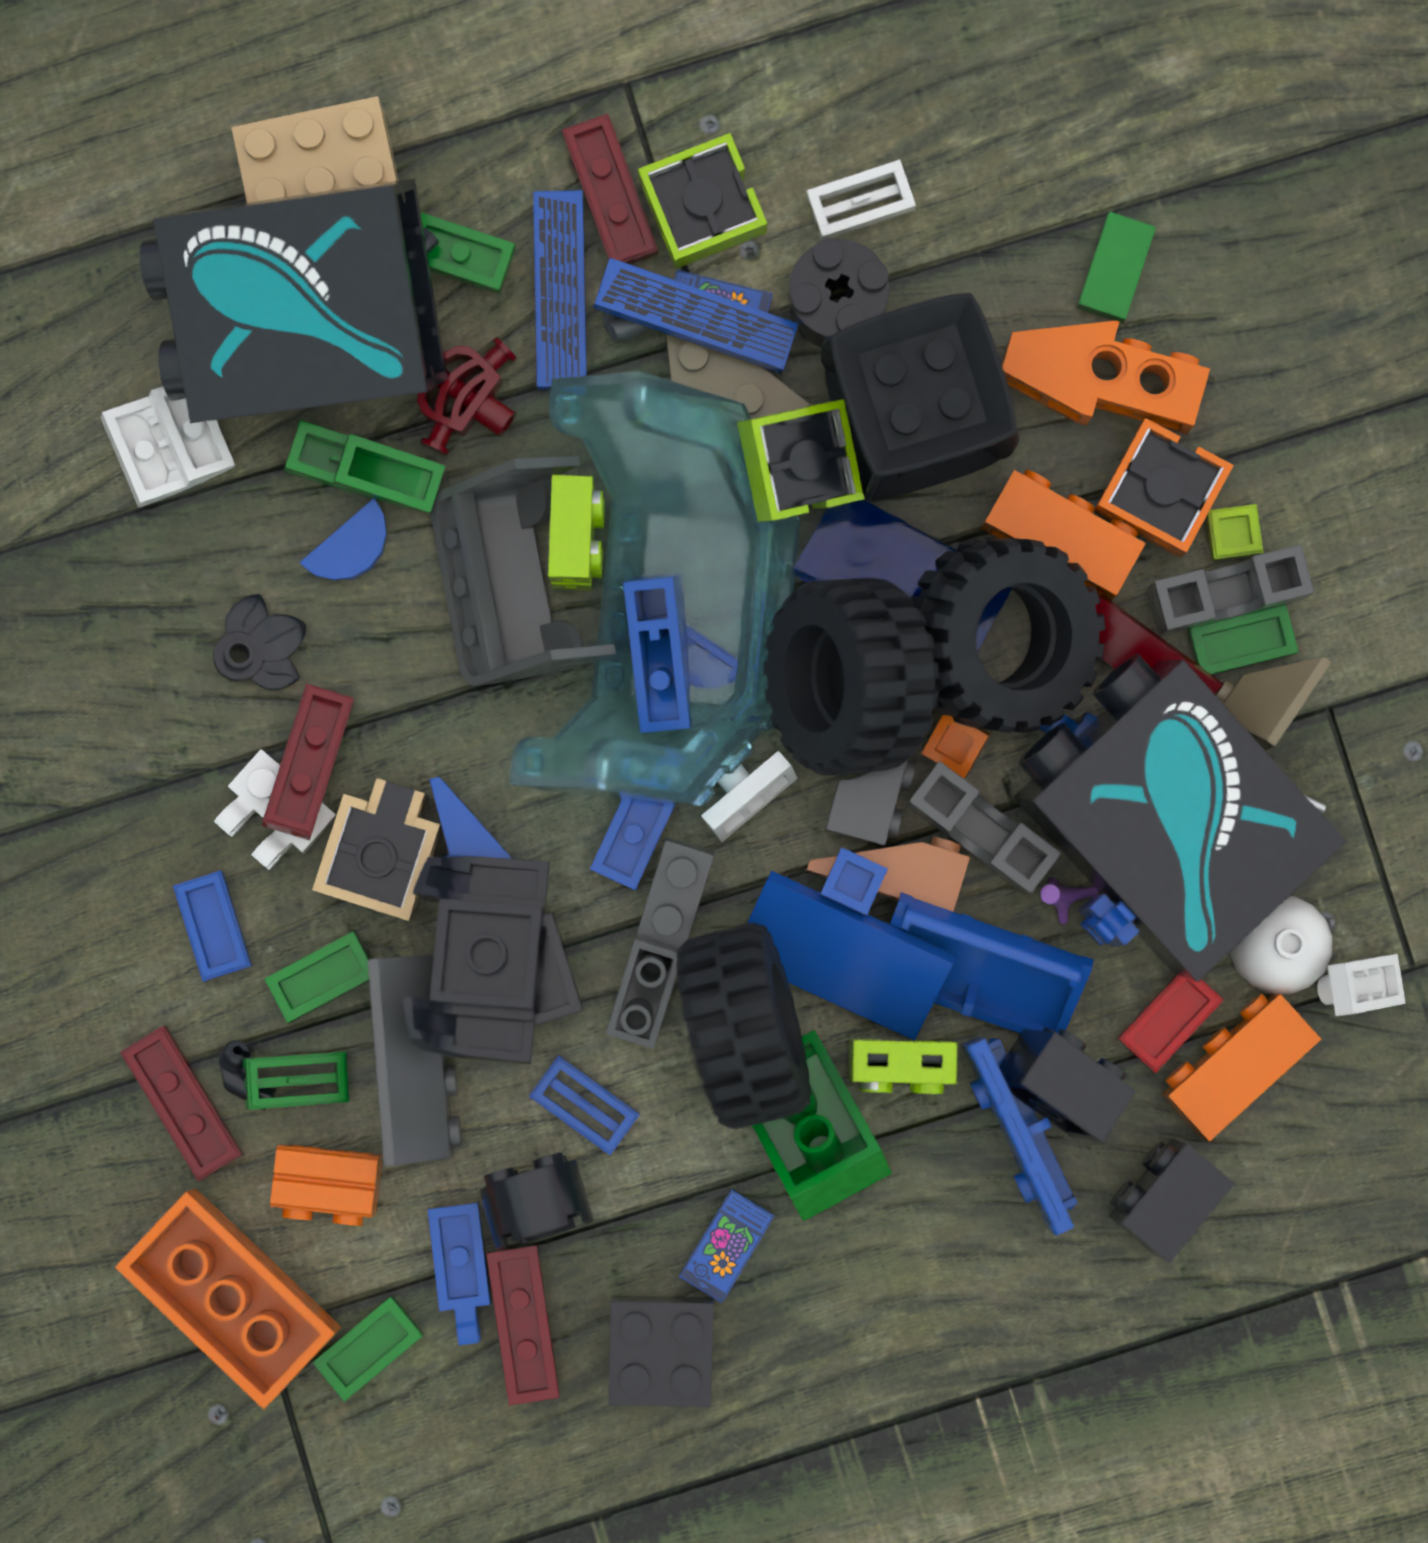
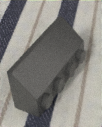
M434 955L368 959L384 1166L449 1159L454 1156V1147L462 1146L460 1116H451L449 1097L458 1095L456 1066H447L446 1055L422 1050L412 1042L409 1037L403 1009L402 996L430 999Z

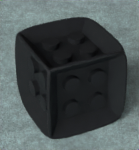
M972 293L942 296L880 314L848 326L824 340L821 348V363L825 368L830 401L843 399L845 401L865 500L870 501L900 496L957 479L986 468L1000 459L1010 457L1019 442V434L1016 430L1012 398L987 321Z

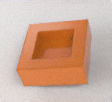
M942 715L921 754L936 763L941 761L965 779L992 733L985 729L956 723L953 721L952 716Z

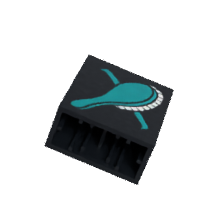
M415 178L185 211L153 219L156 238L146 239L141 244V273L145 288L153 300L168 299L175 339L164 340L160 344V376L169 399L173 401L186 399L190 423L422 393L448 380Z
M1135 654L1115 668L1093 691V696L1106 711L1077 737L1065 723H1061L1041 737L1022 756L1018 764L1032 780L1014 798L1101 894H1105L1115 905L1122 901L1136 916L1132 923L1140 931L1138 935L1173 973L1199 982L1335 854L1346 841L1184 660L1158 661L1151 668L1139 654Z

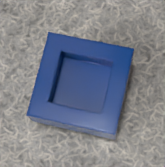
M841 848L820 895L867 916L888 868Z

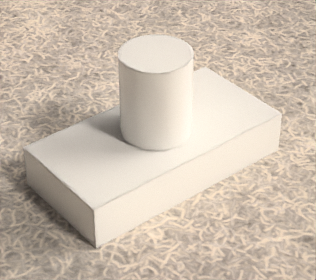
M779 751L751 774L731 752L725 753L710 766L708 772L727 794L701 816L710 830L723 842L798 778L791 764Z
M1398 954L1327 965L1329 974L1322 975L1318 980L1317 990L1319 998L1325 1005L1334 1004L1336 1016L1406 1004Z

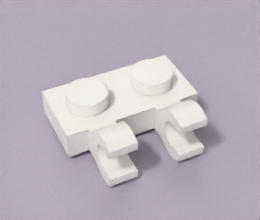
M262 749L228 785L238 797L214 820L231 837L244 826L255 812L264 817L280 765ZM322 803L310 841L275 830L251 855L270 870L292 845L305 854L332 824L336 814Z

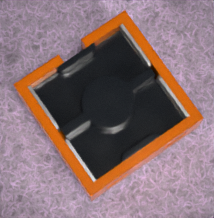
M1145 418L1138 427L1094 512L1111 521L1114 518L1129 524L1139 532L1138 536L1182 558L1190 548L1234 465L1199 446L1194 452L1178 444L1179 435Z

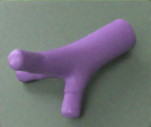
M1052 877L1048 879V884L1042 888L1040 895L1043 902L1055 905L1059 923L1066 924L1068 922V909L1070 905L1077 900L1096 896L1098 890L1094 886L1075 888L1060 885L1057 879Z

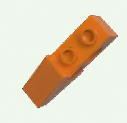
M1118 321L1012 332L1001 363L1008 386L1075 423L1087 426L1096 408L1141 422L1147 418L1166 429L1186 435L1194 427L1210 368L1199 365L1200 360L1198 358L1180 352H1172L1170 357L1151 352L1152 346L1136 339L1125 338L1122 343L1116 342L1114 339L1119 325ZM1097 359L1110 361L1115 366L1116 378L1112 380L1098 378L1092 370V362ZM1144 373L1158 375L1163 381L1164 391L1160 394L1146 392L1140 384V375Z

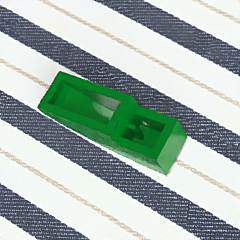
M300 420L283 472L371 499L375 498L378 501L430 514L446 465L353 434L348 436Z

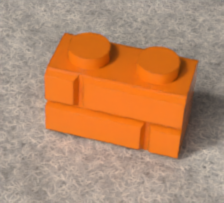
M291 1144L277 1145L270 1207L283 1208V1218L312 1220L313 1211L333 1213L332 1223L362 1226L363 1217L372 1218L377 1212L383 1154Z

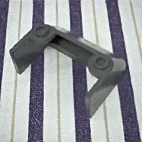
M578 456L512 459L442 489L436 494L431 510V520L461 675L472 686L490 685L569 670L616 654L614 644L583 647L582 637L575 625L568 620L552 621L534 527L546 522L550 517L552 486L550 478H552V475H559L579 467Z

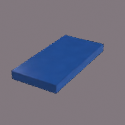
M772 870L747 924L756 923L765 926L767 931L770 932L773 943L779 952L780 961L784 967L788 983L914 1041L956 958V955L868 914L865 916L820 895V892Z

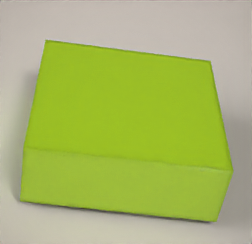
M1257 504L1214 509L1208 512L1205 519L1212 562L1252 557L1264 553Z

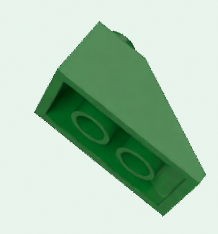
M815 1030L802 1036L810 1076V1104L800 1114L752 1125L803 1222L892 1174L880 1146Z

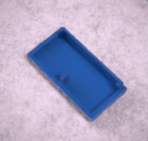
M902 892L889 925L956 955L954 964L934 1002L935 1004L1018 1033H1022L1024 1029L1042 1031L1044 1027L1056 1033L1060 1029L1066 1030L1093 968L1094 959L1067 952L1033 940L1034 938L1023 934L1019 935L978 921L971 916L962 913L958 914L915 899L913 896Z
M978 1036L961 1044L978 1078L970 1082L972 1091L982 1111L990 1107L992 1113L995 1114L1015 1156L1016 1164L1021 1172L1013 1175L1026 1204L1033 1200L1036 1201L1047 1229L1055 1236L1074 1228L1066 1209L1071 1210L1078 1203L1043 1132L1052 1126L1047 1117L1038 1120L1033 1109L1011 1094L999 1069L1000 1064L1007 1055L1000 1038H991L987 1043L985 1038Z

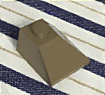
M1323 656L1245 674L1237 678L1233 684L1225 680L1215 696L1266 751L1276 746L1332 662Z

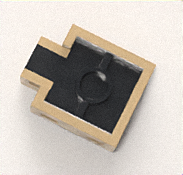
M376 778L369 802L343 794L312 890L412 922L420 899L419 896L412 894L427 858L434 856L442 832V825L421 818L428 795Z

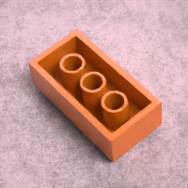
M196 1188L186 1191L115 1266L129 1282L263 1410L273 1402L342 1328Z

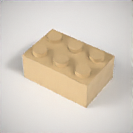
M378 96L231 127L247 203L399 181L385 114Z

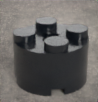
M823 239L808 249L794 266L788 292L790 315L793 322L798 323L797 329L799 333L810 343L822 348V344L828 336L834 335L860 321L884 314L890 292L887 268L873 251L851 240ZM838 287L845 289L846 297H842L838 303L830 300L831 291H835Z
M560 1152L534 1160L535 1170L519 1174L518 1170H514L511 1167L483 1176L486 1186L479 1189V1193L496 1250L509 1248L506 1241L507 1237L512 1236L513 1242L520 1240V1243L524 1244L576 1228L573 1220L574 1217L581 1216L582 1222L586 1224L594 1220L576 1160L567 1161L566 1155Z

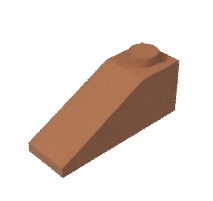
M932 837L930 844L919 842L855 853L888 868L877 892L878 895L898 900L902 892L913 896L915 899L953 912L970 859L969 856L959 854L960 844L938 837ZM837 856L810 860L806 872L827 878Z

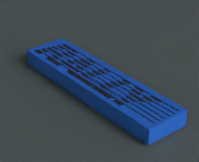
M583 190L533 191L537 389H587Z
M609 258L593 305L594 309L778 373H782L785 368L798 326L796 322L613 258Z

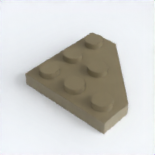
M666 335L683 485L748 478L737 422L810 406V404L763 367L671 335Z

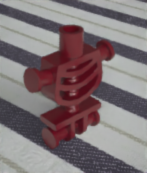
M496 337L492 340L495 346L483 357L469 346L457 345L443 352L446 367L458 360H467V362L461 364L452 373L446 370L448 380L436 386L440 390L436 399L435 412L428 404L430 390L418 393L417 403L421 412L429 421L435 423L428 439L422 438L420 442L422 445L447 456L449 450L446 446L452 433L465 436L475 421L498 437H501L509 428L516 416V412L493 396L503 384L500 375L496 371L508 360L514 362L517 357L499 338ZM481 370L483 371L479 375L472 378L467 384H465V382L463 381L470 375ZM452 397L455 399L449 419L446 417V409L449 399Z

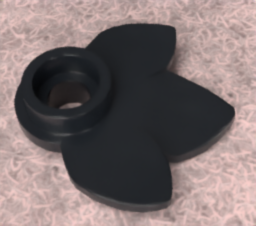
M260 594L249 595L235 604L226 616V635L219 639L213 651L214 666L221 676L230 681L243 682L251 680L265 690H281L296 683L300 676L296 667L288 658L302 644L307 626L303 621L290 615L274 614L268 616L266 604ZM235 648L243 649L247 653L248 659L242 663L234 662L230 658L229 652Z

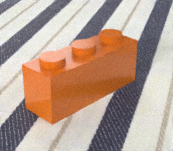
M1014 470L981 530L996 538L1031 539L1041 541L1045 546L1059 548L1068 554V563H1078L1087 573L1088 579L1083 582L1085 586H1095L1099 596L1103 594L1112 601L1120 591L1146 544L1136 538L1139 532L1121 520L1113 518L1109 523L1094 515L1095 507L1076 495L1069 494L1066 499L1049 489L1052 485L1051 482L1033 471L1025 470L1021 474Z
M1260 993L1239 1012L1244 1019L1230 1032L1225 1027L1218 1030L1203 1044L1202 1048L1207 1052L1193 1066L1188 1061H1185L1165 1079V1082L1170 1087L1161 1095L1201 1140L1210 1142L1321 1040L1317 1033L1281 994H1270L1266 998Z

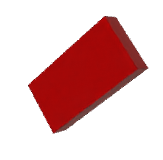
M1176 974L1117 1039L1153 1073H1157L1224 999L1202 979L1196 982Z

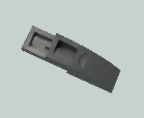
M669 837L666 838L608 1024L607 1035L654 1049L677 977V950L689 939L714 858V851Z

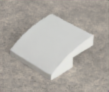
M163 386L151 390L148 397L104 411L101 414L100 418L138 508L196 486L235 467L217 420L190 423L186 399L174 401L169 399Z

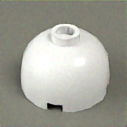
M1289 896L1229 953L1236 971L1252 986L1267 994H1293L1309 988L1324 974L1332 957V934L1326 919L1312 904L1295 896Z

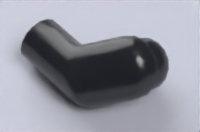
M233 1040L228 1042L220 1051L219 1067L224 1088L229 1093L245 1101L247 1099V1090L244 1089L246 1073L245 1069H243V1059L251 1058V1052L246 1043L240 1040ZM274 1087L259 1088V1098L274 1097L277 1089Z

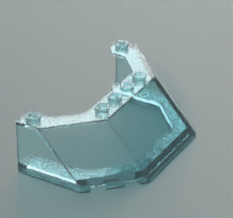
M641 371L552 379L549 414L554 427L562 434L583 440L612 498L597 646L614 644L616 654L595 661L592 697L553 739L526 737L517 744L512 756L509 785L552 792L705 806L715 794L712 789L713 786L724 774H733L753 751L751 743L762 730L770 731L774 727L770 718L773 714L771 704L766 702L764 690L768 688L767 675H763L764 661L768 658V649L765 648L767 635L773 632L772 620L776 612L783 607L782 603L793 592L800 521L797 515L774 521H757L737 425L739 421L751 419L745 404ZM681 572L687 625L738 659L736 681L728 682L729 672L733 669L717 657L709 659V651L697 643L694 645L688 644L689 673L693 675L700 674V678L705 684L704 688L690 685L692 727L640 733L623 582L633 577Z

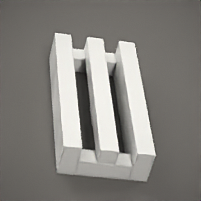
M900 160L806 190V197L811 205L812 215L815 223H817L821 240L833 238L914 211L916 207ZM894 177L896 184L824 208L821 204V200ZM901 195L902 200L828 224L827 219Z

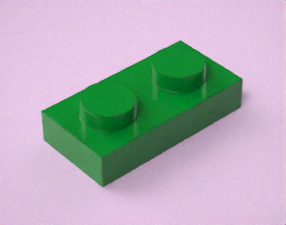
M421 212L423 227L432 232L439 240V244L428 254L430 271L500 294L516 250L515 243Z

